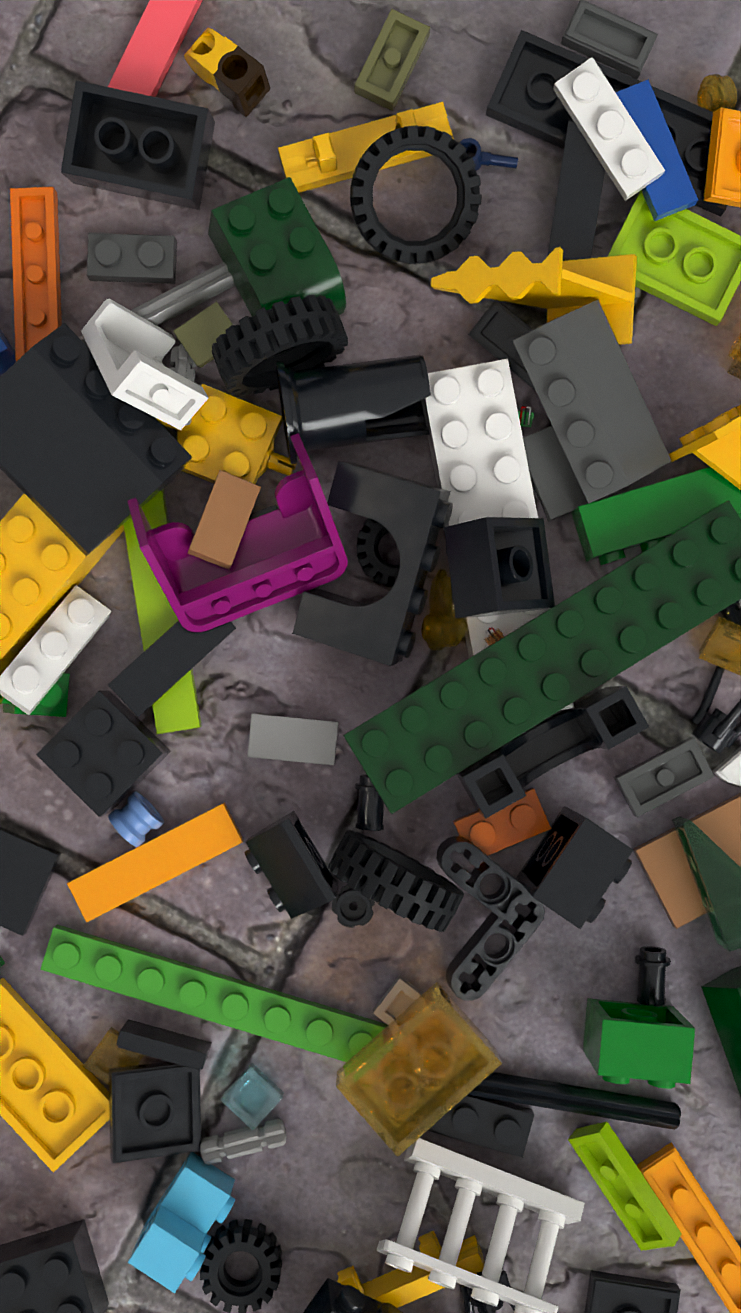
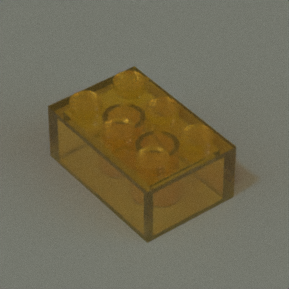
M436 982L337 1070L336 1087L398 1157L498 1068L502 1062L496 1048L440 984Z

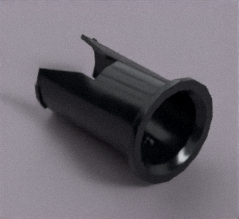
M421 354L296 371L291 370L289 367H284L283 361H276L281 413L290 464H297V454L290 436L299 433L306 451L430 435L425 423L421 400L431 396L426 363Z

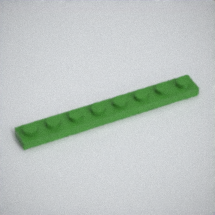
M58 924L53 927L40 969L373 1071H377L389 1031V1026L379 1021Z

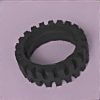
M417 125L395 129L372 143L364 152L355 168L350 187V206L353 219L366 242L389 259L407 264L428 263L438 260L457 249L462 241L466 240L471 233L470 230L473 224L477 221L479 215L478 208L481 205L482 198L479 188L481 185L480 176L477 175L476 165L472 157H469L466 153V148L460 142H456L452 138L453 136L448 133L438 131L433 127ZM406 150L425 151L440 158L451 170L457 187V205L450 222L438 235L424 241H405L392 235L379 222L373 207V185L380 168L391 157Z
M307 295L302 300L300 296L291 298L287 304H284L283 301L274 303L269 310H266L264 307L255 311V316H245L240 319V325H231L225 330L226 334L219 335L216 339L217 343L212 345V354L219 374L229 393L232 392L234 395L240 393L242 395H249L252 392L259 394L263 393L267 388L270 391L278 389L276 361H283L284 367H289L293 371L325 367L324 363L332 362L337 358L336 355L341 354L345 350L344 347L348 345V337L332 300L322 295L317 298L315 295Z
M353 830L346 831L328 865V869H330L329 871L332 874L336 875L340 881L347 883V886L353 890L361 892V895L378 902V905L381 907L389 908L403 918L407 917L413 923L422 924L428 929H435L439 932H444L447 929L464 896L463 891L457 888L454 883L435 873L431 868L420 864L419 861L413 858H409L397 849H392L383 842H378L372 837Z

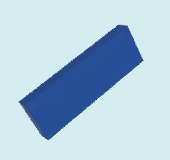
M649 79L615 92L665 169L661 177L642 189L654 221L695 206L698 201L697 195Z

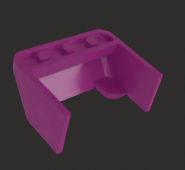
M299 433L290 436L302 470L286 476L278 483L275 489V499L279 509L248 521L229 570L187 553L194 537V532L188 525L172 522L152 529L136 497L127 501L139 547L180 624L186 630L204 632L301 594L304 591L331 582L345 572L348 559L319 479Z

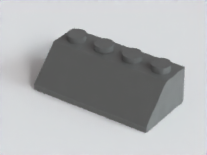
M595 300L513 340L588 504L636 482L672 461L599 300Z

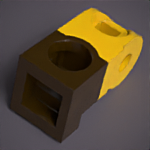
M207 28L184 54V58L191 69L202 80L214 86L232 101L233 107L245 117L252 112L271 89L264 65L226 36L223 37L211 28Z

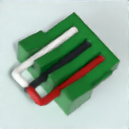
M522 406L521 411H518L521 427L531 428L534 412H531V407Z

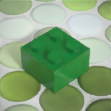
M587 998L583 1052L597 1075L602 1076L604 1081L614 1084L630 1083V1078L647 1080V1083L651 1086L665 1089L675 1088L676 1083H691L695 1027L674 1006H654V1004H649L648 1006L634 1002Z

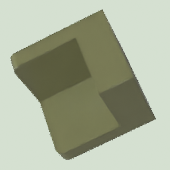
M216 301L173 332L196 366L201 368L214 359L212 354L213 343H217L216 339L219 335L226 334L225 330L233 324Z

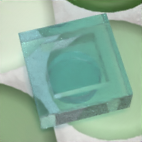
M251 1063L224 1092L221 1101L248 1127L254 1130L280 1102L284 1092L256 1065Z

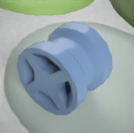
M136 791L128 797V802L122 809H114L108 815L111 824L117 832L135 847H139L145 841V835L151 829H159L164 824L162 816L155 807Z

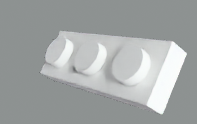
M593 57L554 83L553 90L625 201L664 174L665 169Z
M76 585L0 675V695L30 715L109 618L111 610Z

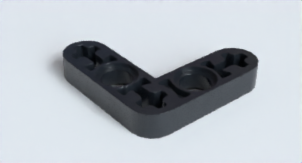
M453 836L440 844L436 856L438 865L450 879L492 911L450 962L446 970V980L454 994L462 1000L472 1001L480 998L489 989L540 926L544 919L545 909L544 905L533 898L520 881L473 843L461 836ZM454 850L458 853L464 851V857L476 867L471 874L460 864H453L449 856ZM491 873L500 875L502 880L501 886L496 893L491 895L481 893L480 882L486 875ZM517 904L527 905L531 910L526 917L522 914L518 915L515 910ZM504 919L516 929L514 934L505 925L501 924ZM496 933L505 935V946L499 953L488 954L485 952L484 945L489 936ZM477 953L485 963L489 964L486 968L474 959ZM463 972L467 974L472 973L476 979L472 984L466 981L462 983L459 976Z

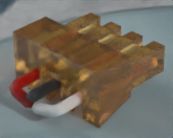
M491 627L484 633L486 636L484 640L488 645L504 637L499 628L495 630Z

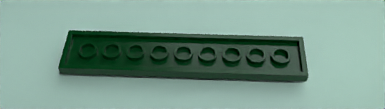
M729 500L720 504L344 734L345 740L391 814L395 813L740 600V517Z

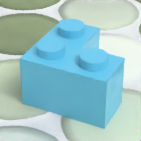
M190 1152L143 1225L128 1263L173 1293L176 1292L184 1278L191 1282L206 1257L203 1253L211 1240V1236L207 1234L208 1230L215 1220L220 1224L225 1220L235 1202V1198L231 1196L235 1179L214 1165L205 1164L200 1156Z

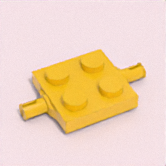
M203 383L201 387L205 390L208 399L194 414L190 425H186L182 430H179L157 419L160 424L177 431V441L192 456L182 471L213 484L219 470L256 484L258 478L267 468L286 476L293 474V470L296 468L297 464H290L288 457L274 452V441L283 422L281 415Z

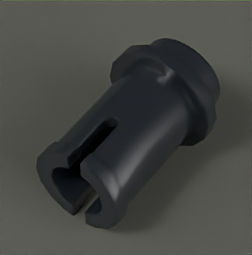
M360 775V783L355 784V789L359 790L355 828L367 831L384 830V802L367 775Z
M654 946L641 947L639 955L635 956V963L639 964L637 1002L649 1006L650 988L653 987L654 1006L665 1005L666 967L670 966L671 960L666 957V950L664 948Z

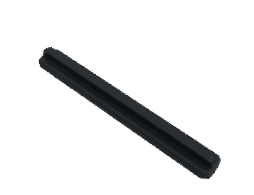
M474 1068L467 1069L464 1079L465 1093L472 1096L673 1130L677 1129L680 1124L681 1108L674 1102Z

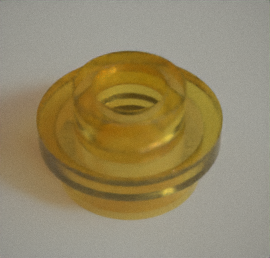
M712 74L706 76L702 80L697 94L698 106L712 112L720 107L733 110L737 102V90L733 80L726 75Z

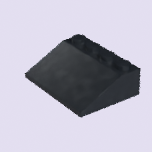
M65 323L30 348L0 377V469L85 556L90 554L131 518L128 500L136 497L142 508L171 483L192 458L155 417L111 395L90 349Z

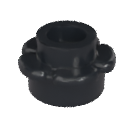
M346 885L341 888V893L337 894L336 898L332 901V911L337 914L338 922L345 927L363 926L373 917L372 907L375 901L369 900L361 895V892L353 890ZM356 902L358 904L357 909H350V903Z

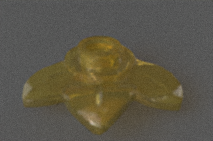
M440 569L436 573L430 589V613L424 617L421 627L423 639L431 650L441 651L445 647L457 646L468 627L464 618H455L451 579L447 577L445 569Z

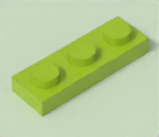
M606 1121L576 1128L568 1138V1141L640 1250L675 1246L682 1233L609 1123Z

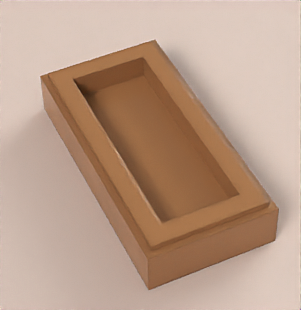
M219 470L187 553L229 570L261 486Z

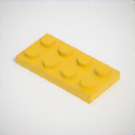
M2 978L0 979V1115L54 1173L110 1120L109 1091L12 986Z

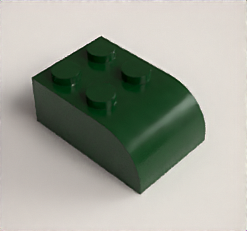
M290 177L211 210L208 235L222 261L227 265L228 272L232 275L234 284L252 317L256 315L255 311L265 307L266 310H269L274 303L283 301L284 304H287L291 298L300 296L302 300L307 295H315L316 298L320 295L326 296L327 299L330 298L339 315L344 313L346 296L338 267Z

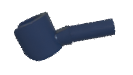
M472 138L460 141L466 148V153L472 152L476 154L472 158L476 165V171L482 165L517 168L518 157L481 151L479 142Z

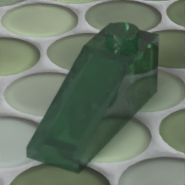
M681 816L672 819L717 943L729 952L741 948V867L691 820Z

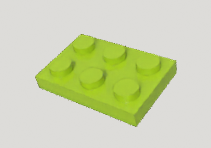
M640 190L608 256L635 254L637 256L635 287L717 326L721 322L741 281V236L688 209L654 221L642 190Z

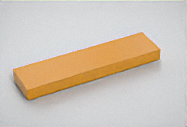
M224 802L68 882L67 885L87 923L243 843L244 839Z
M671 1142L636 1166L682 1233L680 1237L729 1312L741 1313V1248Z

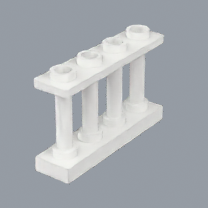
M418 1137L411 1141L408 1145L404 1161L415 1165L413 1171L417 1175L396 1243L387 1239L379 1241L376 1251L387 1255L385 1263L411 1273L413 1266L430 1272L428 1280L432 1283L453 1290L456 1283L472 1288L471 1297L480 1302L497 1306L500 1299L515 1305L514 1313H557L558 1306L541 1299L558 1230L564 1229L565 1224L580 1222L585 1203ZM442 1175L456 1181L455 1188L458 1189L440 1256L439 1259L413 1250L433 1181L439 1180V1176ZM481 1191L498 1197L496 1204L500 1208L481 1276L457 1267L456 1264L475 1196H480ZM523 1207L539 1213L538 1221L541 1222L524 1293L499 1283L517 1212H522Z

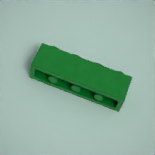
M708 467L590 504L578 506L571 514L586 562L599 559L602 566L626 558L624 550L640 546L641 551L644 552L728 500L741 519V490L714 469Z

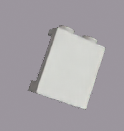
M106 299L81 330L112 396L179 430H182L207 401L208 396L203 387L165 367L162 363L164 356L175 344L172 334L117 302Z

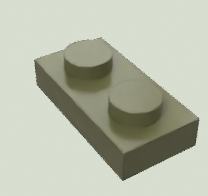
M391 9L354 85L355 94L393 111L430 36V26Z

